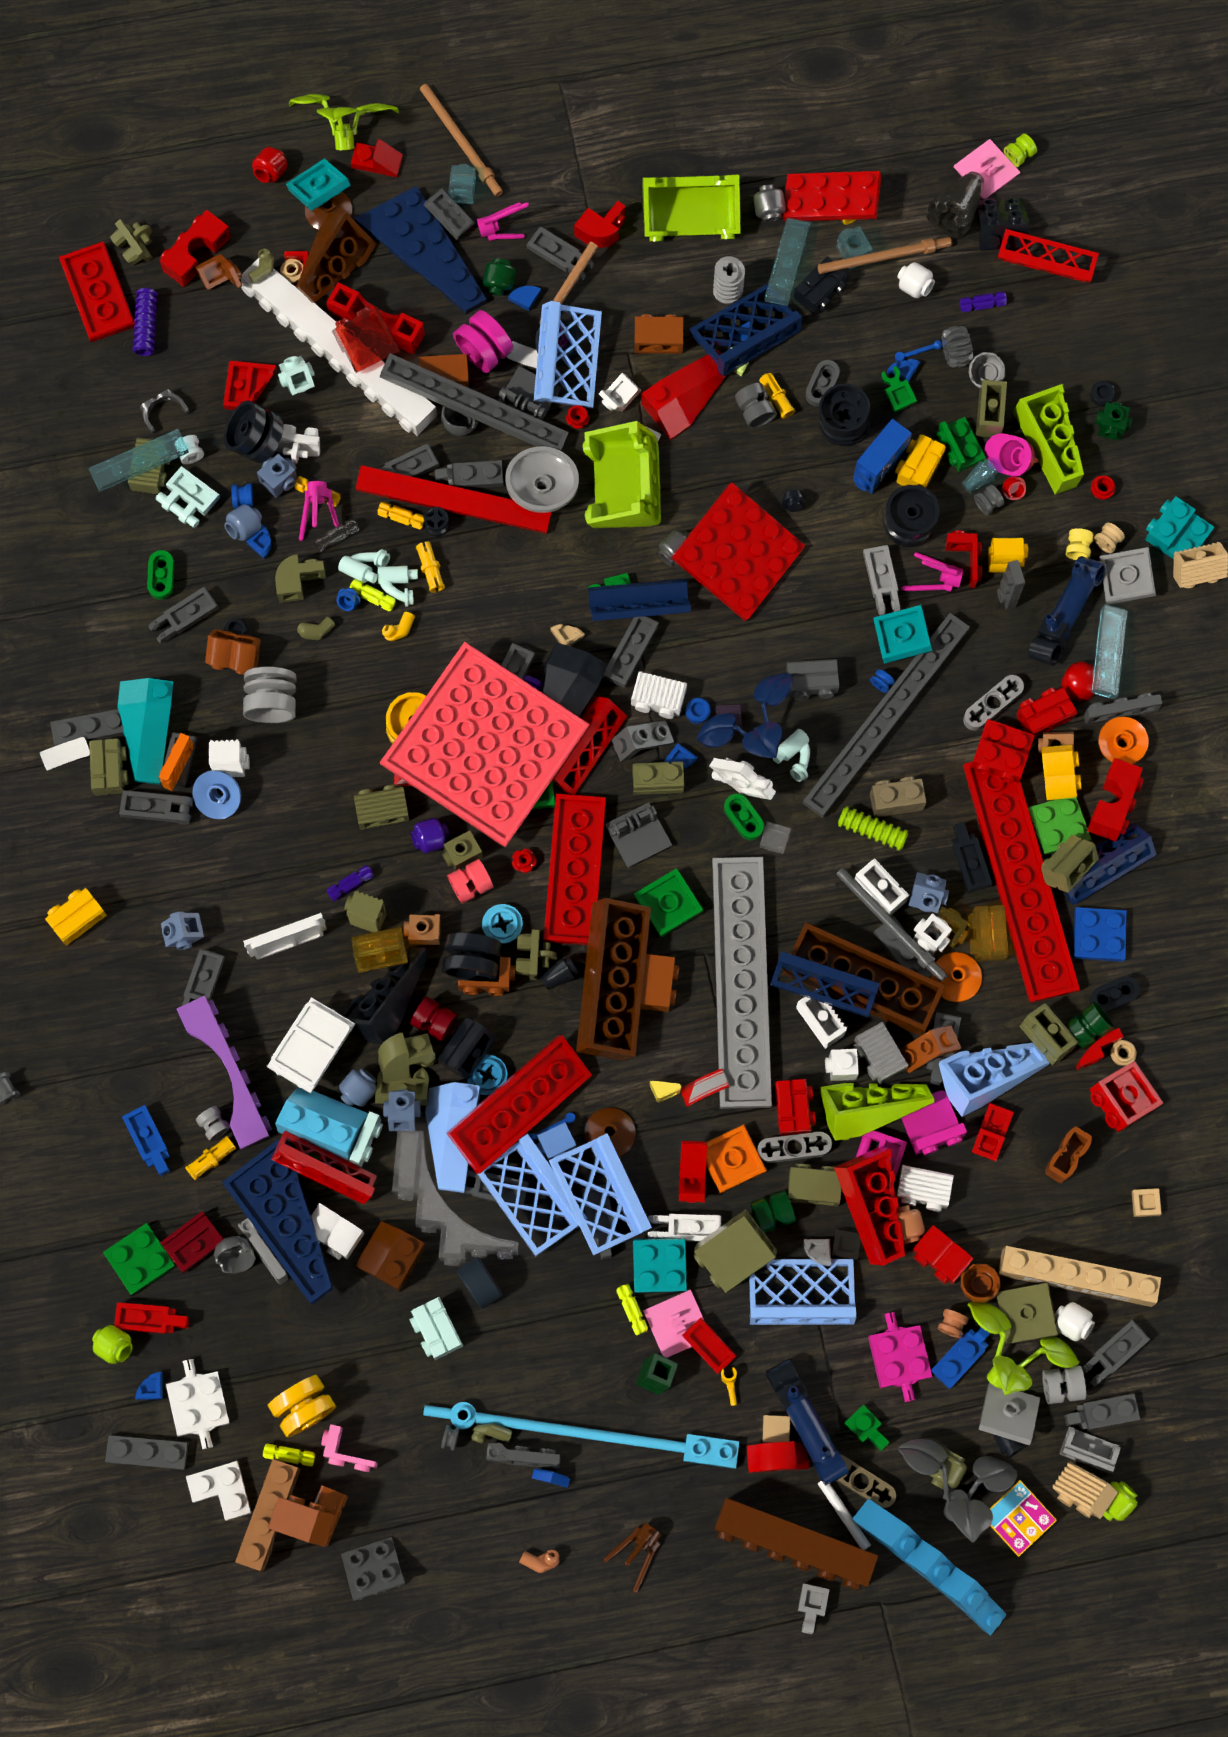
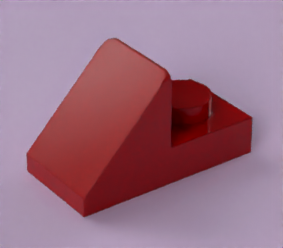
M379 139L377 140L376 147L356 143L351 160V168L398 177L403 154Z

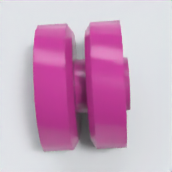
M482 310L477 311L469 318V325L463 324L453 332V338L462 353L467 354V359L485 373L490 372L498 365L497 358L504 359L514 350L511 339L505 330L492 316Z

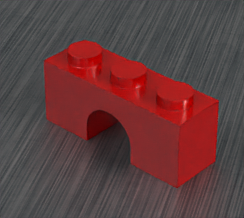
M208 210L202 215H198L194 219L192 226L178 236L172 248L163 252L159 260L163 272L185 288L198 274L195 268L198 266V262L191 256L192 252L197 248L205 247L216 254L231 238L229 226Z
M1117 758L1113 759L1102 789L1114 794L1117 802L1108 803L1099 800L1092 815L1088 832L1115 842L1119 834H1125L1129 824V820L1125 819L1127 812L1132 813L1137 799L1133 798L1134 792L1139 793L1144 778L1140 777L1142 767Z

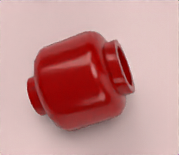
M266 147L261 150L252 163L255 177L263 183L278 181L288 166L284 153L272 147Z

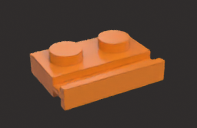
M180 733L159 775L163 787L173 791L195 748L190 737Z

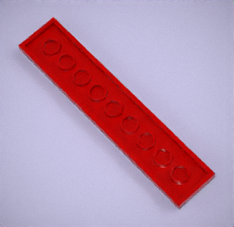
M972 762L963 764V770L1029 1003L1079 992V984L1052 890L1045 883L1042 874L1043 859L1020 780L1019 783H1007L1000 780L999 776L978 773L975 770L976 768L971 767Z

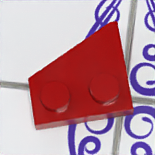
M229 361L223 403L224 409L235 410L238 405L247 400L255 403L277 371L276 365Z

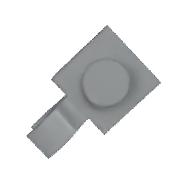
M802 1584L798 1611L805 1613L801 1632L812 1634L814 1632L816 1615L825 1616L830 1589Z

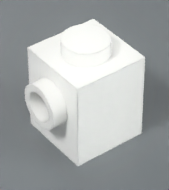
M857 1049L831 1050L829 1057L825 1058L826 1073H830V1081L857 1079Z

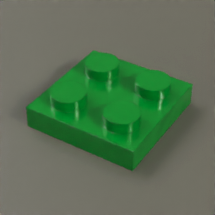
M677 868L634 893V898L639 905L651 907L650 923L660 938L703 913L701 905Z
M145 1223L103 1252L131 1296H134L176 1267L148 1223Z

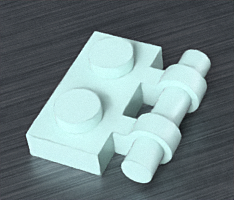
M182 466L166 483L167 488L172 492L168 496L160 492L156 497V500L162 504V508L168 512L172 511L179 517L182 523H188L193 528L200 521L193 516L194 513L199 511L205 516L220 499L217 492ZM179 498L188 503L185 509L176 503Z

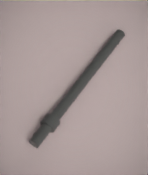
M841 868L836 873L850 890L918 959L917 963L924 970L928 969L940 983L947 978L948 975L934 962L935 958L929 952L925 953L844 868Z

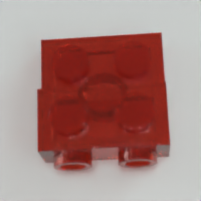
M368 306L356 312L358 317L350 321L346 317L336 322V328L332 330L341 351L345 352L355 373L388 358L390 353L394 355L400 351L378 307L370 310Z

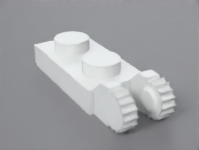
M669 1214V1216H648V1220L652 1224L669 1223L668 1232L651 1231L648 1232V1238H685V1242H700L721 1227L720 1215Z

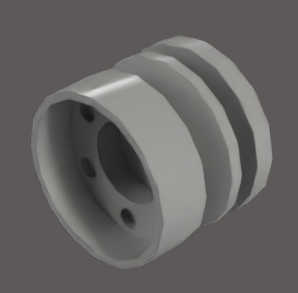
M278 667L252 668L244 673V691L249 694L243 698V716L245 718L261 723H282L293 720L296 717V700L291 696L296 692V686L294 685L296 683V673Z

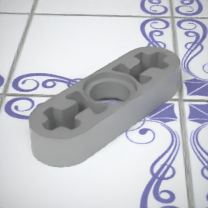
M1016 675L1005 677L966 710L963 718L964 725L973 731L983 728L987 719L992 720L1020 697L1024 689L1022 679ZM1007 683L1010 685L1015 683L1017 685L1016 692L1011 690L1004 697L1002 693L1007 690ZM990 697L998 698L1000 707L996 709L990 708L987 705V699ZM983 708L984 713L980 716L979 723L977 721L971 722V713L976 716Z
M824 1132L766 1138L759 1143L757 1152L765 1163L822 1157L830 1151L832 1141L830 1136ZM817 1138H821L822 1142L827 1143L822 1151H819L818 1147L814 1146L809 1147L810 1153H805L806 1142L804 1139H809L808 1144L816 1143ZM795 1140L801 1144L802 1150L800 1153L791 1154L787 1150V1144L790 1141ZM778 1142H783L782 1150L785 1156H780V1151L773 1152L772 1157H768L767 1153H762L766 1144H770V1147L774 1149L780 1147Z

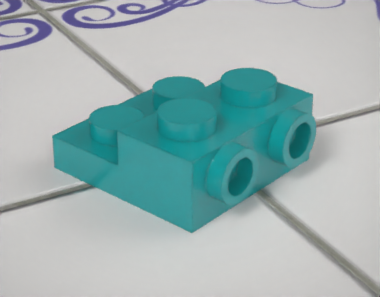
M1175 496L1172 502L1167 499L1159 511L1162 513L1161 517L1158 520L1156 518L1151 520L1146 528L1149 533L1145 540L1174 559L1175 551L1179 552L1180 550L1184 551L1189 548L1201 547L1213 531L1214 526L1194 514L1196 509Z

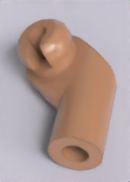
M553 1549L538 1557L524 1551L519 1563L538 1573H544L559 1564L560 1556Z

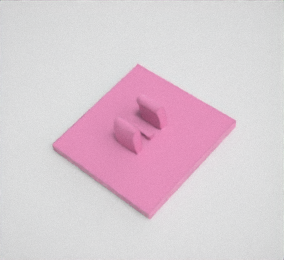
M990 139L954 165L957 172L983 200L989 198L1020 174V171Z
M691 1290L643 1310L662 1356L668 1358L692 1347L681 1335L700 1317L703 1319V1316Z

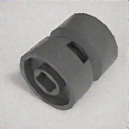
M762 383L748 385L735 395V400L740 410L744 411L743 417L748 427L753 429L766 425L777 416L772 402L767 400L768 394Z

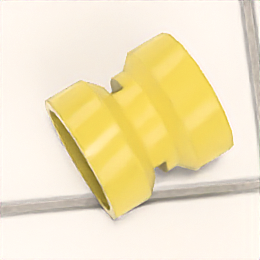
M1076 528L1070 530L1068 537L1070 545L1067 546L1065 555L1073 560H1077L1080 556L1090 558L1091 550L1089 545L1093 542L1094 534L1086 529Z

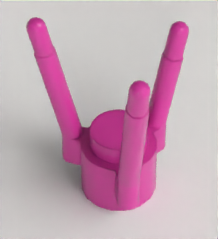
M518 202L492 215L477 219L481 237L488 236L489 241L525 238L524 234H495V231H499L497 220L528 207L529 203L521 204Z
M324 481L307 483L299 534L300 541L304 539L310 503H312V526L314 528L317 527L318 504L325 503V499H327L335 527L339 526L332 500V490L327 489V483Z
M915 552L914 556L922 559L923 565L941 571L940 581L944 582V584L902 586L901 590H946L951 592L952 586L959 588L963 569Z

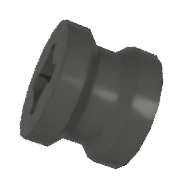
M993 485L987 486L983 493L974 495L977 507L986 516L990 515L995 507L1000 508L1004 505L1001 493Z

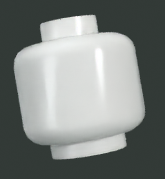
M916 262L911 263L908 267L903 266L898 274V279H900L899 288L914 298L926 297L935 283L932 271Z
M1070 1302L1065 1307L1061 1305L1055 1313L1058 1332L1073 1341L1085 1340L1095 1325V1322L1092 1321V1313L1074 1302Z

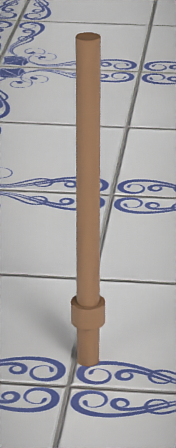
M428 84L422 85L420 91L479 173L478 177L483 184L488 185L495 197L500 196L503 190L494 179L495 175L492 170L484 165Z
M950 237L936 240L929 238L913 245L818 264V272L823 274L922 252L923 254L935 252L936 249L950 247L952 241Z

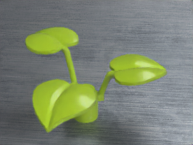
M308 94L295 97L289 101V106L295 103L308 104L315 102L324 106V108L318 109L317 113L328 118L332 128V135L335 137L336 150L354 149L353 135L357 134L358 121L361 115L387 109L399 113L397 107L381 103L367 104L357 108H329L326 100H330V96L322 94ZM356 112L352 128H350V124H343L342 116Z
M968 1303L967 1306L970 1307L971 1313L980 1327L992 1334H1000L997 1352L992 1360L993 1367L987 1374V1379L993 1386L1002 1389L1004 1395L1025 1391L1032 1386V1379L1023 1367L1040 1354H1046L1051 1363L1064 1368H1072L1080 1363L1075 1353L1064 1341L1052 1336L1041 1338L1040 1343L1043 1348L1038 1349L1019 1365H1016L1011 1358L1001 1356L1006 1338L1005 1331L1011 1328L1007 1316L1000 1309L989 1303Z

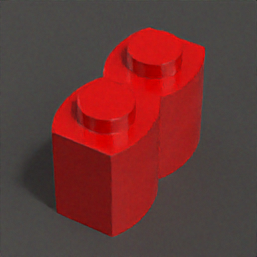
M933 1225L912 1250L915 1254L913 1258L921 1266L926 1268L929 1265L936 1271L934 1276L944 1284L949 1282L953 1285L974 1259Z

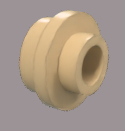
M288 259L282 264L280 273L290 283H296L299 281L303 271V264L297 259ZM289 268H296L295 272L288 273Z
M1120 1040L1112 1046L1110 1054L1116 1064L1126 1066L1135 1060L1137 1052L1131 1042ZM1119 1050H1125L1127 1052V1057H1121L1119 1055Z

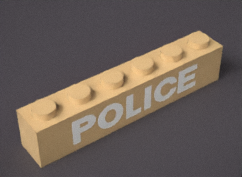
M1005 1246L1002 1249L998 1275L1037 1284L1049 1283V1286L1149 1307L1157 1304L1161 1277Z

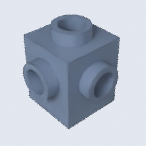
M278 453L274 458L270 457L263 463L257 475L259 482L276 498L284 490L288 491L295 485L297 479L295 469L297 468L289 458L284 459Z
M917 872L908 906L919 908L924 912L938 913L940 905H946L949 891L945 890L946 880L941 879L937 875H926Z
M175 912L170 914L169 919L161 923L166 947H177V950H185L191 948L192 943L204 937L199 913Z
M405 1089L389 1092V1101H384L383 1115L388 1117L389 1131H415V1117H420V1101L415 1100V1092Z

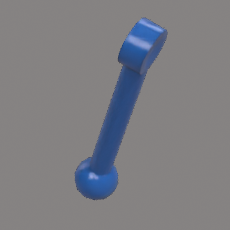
M936 340L934 344L906 353L897 352L895 360L899 362L903 361L904 358L928 350H939L943 347L942 341Z
M568 1113L561 1121L536 1134L531 1133L529 1137L535 1143L537 1135L563 1123H574L575 1115Z

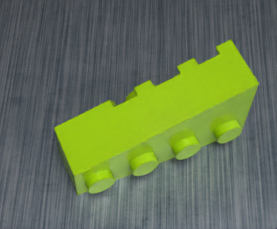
M1063 384L1020 399L1013 411L1028 443L1033 446L1035 457L1039 459L1038 462L1055 495L1077 487L1084 475L1078 447L1074 442L1073 426L1070 425L1068 417V405L1065 403L1063 396Z

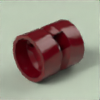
M426 996L415 1011L410 1024L422 1032L428 1030L429 1036L442 1043L452 1030L458 1014L447 1007L441 1009L439 1002Z

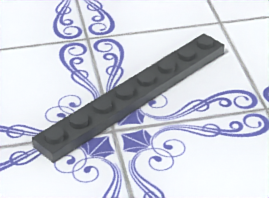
M391 353L380 374V378L536 447L545 446L561 451L569 433Z

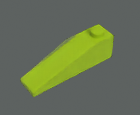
M842 1083L820 1087L827 1125L835 1141L860 1137L934 1103V1097L926 1084H894L892 1088L878 1087V1084L869 1083V1088L854 1087V1083Z

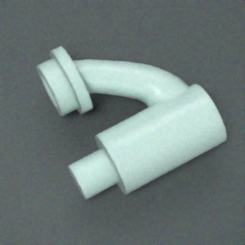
M380 549L378 552L358 553L351 557L346 555L340 560L338 569L363 583L367 581L375 583L378 575L373 573L372 568L363 564V562H374V565L377 567H385L390 560V555L384 549Z
M408 566L378 567V584L381 585L382 589L392 597L405 602V607L413 605V590L405 588L404 593L392 584L408 583V579H418V569L408 570Z
M797 729L779 745L777 758H773L779 764L783 760H790L797 752H800L799 764H794L790 770L791 776L798 782L808 778L806 770L810 759L809 737L801 729Z

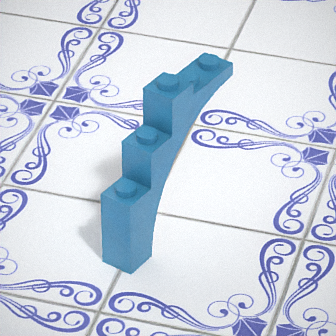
M869 1498L852 1520L865 1533L924 1577L987 1634L991 1636L1007 1614L988 1596L989 1593L976 1580L955 1567L940 1551L922 1540L907 1524Z

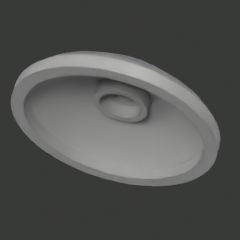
M539 446L526 449L511 460L506 470L505 482L510 497L519 506L529 511L545 513L561 509L573 499L579 485V474L576 465L568 455L555 448ZM543 486L546 489H538V487Z

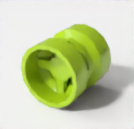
M1027 134L1020 135L1015 143H1010L1004 148L1005 156L1015 167L1023 164L1026 157L1030 158L1037 153L1034 141Z

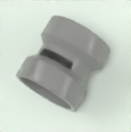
M217 1106L210 1107L195 1119L198 1125L206 1130L205 1135L210 1142L220 1138L231 1129L227 1120L221 1118V1111Z

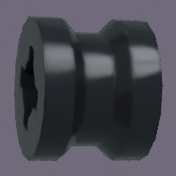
M432 507L426 511L424 523L428 534L435 537L444 535L449 529L446 511L440 507Z

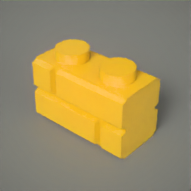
M923 434L919 435L917 441L912 439L906 450V453L909 454L906 461L901 459L895 473L898 474L896 482L902 486L919 485L926 488L944 456L945 445L933 441Z
M86 888L82 891L77 889L72 892L68 897L69 901L62 906L58 904L52 907L47 913L49 916L45 918L65 946L69 945L107 916Z

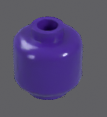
M437 818L418 822L414 825V831H411V838L416 850L420 849L425 854L444 848L443 844L446 843V838L450 837L446 823L441 824Z

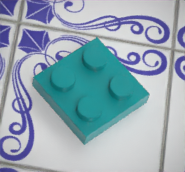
M324 158L286 183L288 190L312 211L322 206L323 203L335 195L340 194L350 186V183L340 171Z
M921 605L873 618L884 664L932 651Z
M685 1238L633 1239L634 1292L687 1291Z

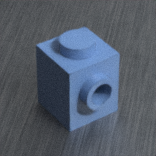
M566 1123L537 1135L539 1143L535 1144L542 1155L547 1158L548 1162L576 1148L575 1141Z

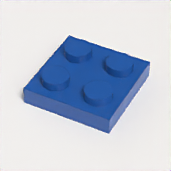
M1076 907L1074 910L1073 959L1124 962L1126 955V910Z

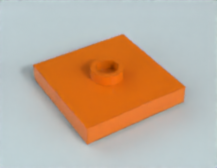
M745 1125L707 1142L706 1166L720 1194L767 1172Z

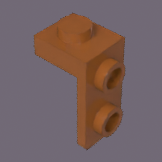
M221 254L195 267L207 290L228 279L237 288L242 286L239 280L242 278V275L237 265H233L230 258L226 260Z
M500 957L499 982L458 980V989L466 995H478V992H489L491 996H503L504 993H510V980H515L516 966L511 965L510 957Z
M950 1025L928 1031L901 1048L900 1053L908 1064L907 1072L911 1073L938 1056L955 1053L962 1048Z

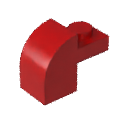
M617 201L604 218L588 208L574 224V236L587 245L591 241L598 248L613 245L619 240V228L622 227L626 220V206Z
M774 1442L747 1446L749 1473L809 1469L808 1452L803 1442Z

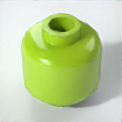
M114 1325L98 1329L93 1336V1352L110 1364L124 1362L132 1352L131 1337Z
M1123 1481L1120 1483L1111 1482L1110 1485L1118 1493L1103 1516L1109 1521L1113 1518L1117 1521H1124L1137 1507L1135 1499L1137 1494Z

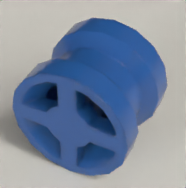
M252 483L245 486L232 484L233 509L244 504L253 508L254 495Z

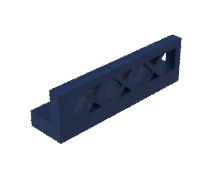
M686 579L588 588L589 611L593 621L691 612Z
M1134 823L1127 827L1124 835L1119 834L1116 842L1107 839L1097 845L1096 850L1099 860L1068 893L1065 892L1067 900L1074 905L1156 856L1151 836ZM1134 833L1138 835L1132 840H1126V838ZM1109 848H1117L1113 852H1105Z
M782 951L771 981V986L865 1017H869L880 984ZM781 968L792 971L796 980L788 984L777 981ZM814 978L817 980L820 988L813 992L807 991L802 981ZM822 981L829 984L824 986ZM832 986L841 987L845 996L838 1000L832 999L826 989ZM857 994L868 996L869 1000L866 1009L856 1007L851 997Z

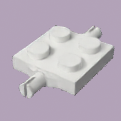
M714 758L709 766L714 770L712 772L714 780L729 784L740 794L771 800L776 792L772 788V781L757 775L753 771L754 767L745 761L739 763L729 758L725 760Z
M189 1359L191 1370H189L187 1360L182 1363L186 1377L180 1381L166 1384L177 1436L199 1434L202 1450L207 1449L205 1438L207 1439L208 1448H212L210 1431L216 1427L229 1424L218 1371L205 1375L196 1374L194 1359Z

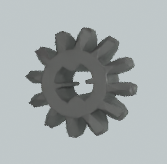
M953 326L943 330L941 339L947 364L952 368H960L970 364L973 360V348L967 329L963 326Z

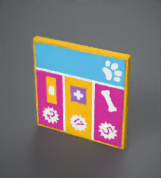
M1021 1480L990 1508L993 1514L991 1528L1018 1557L1057 1521Z

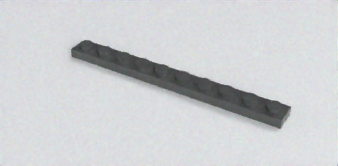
M948 614L930 637L932 651L916 655L809 792L802 804L823 818L965 636L970 626L953 614Z

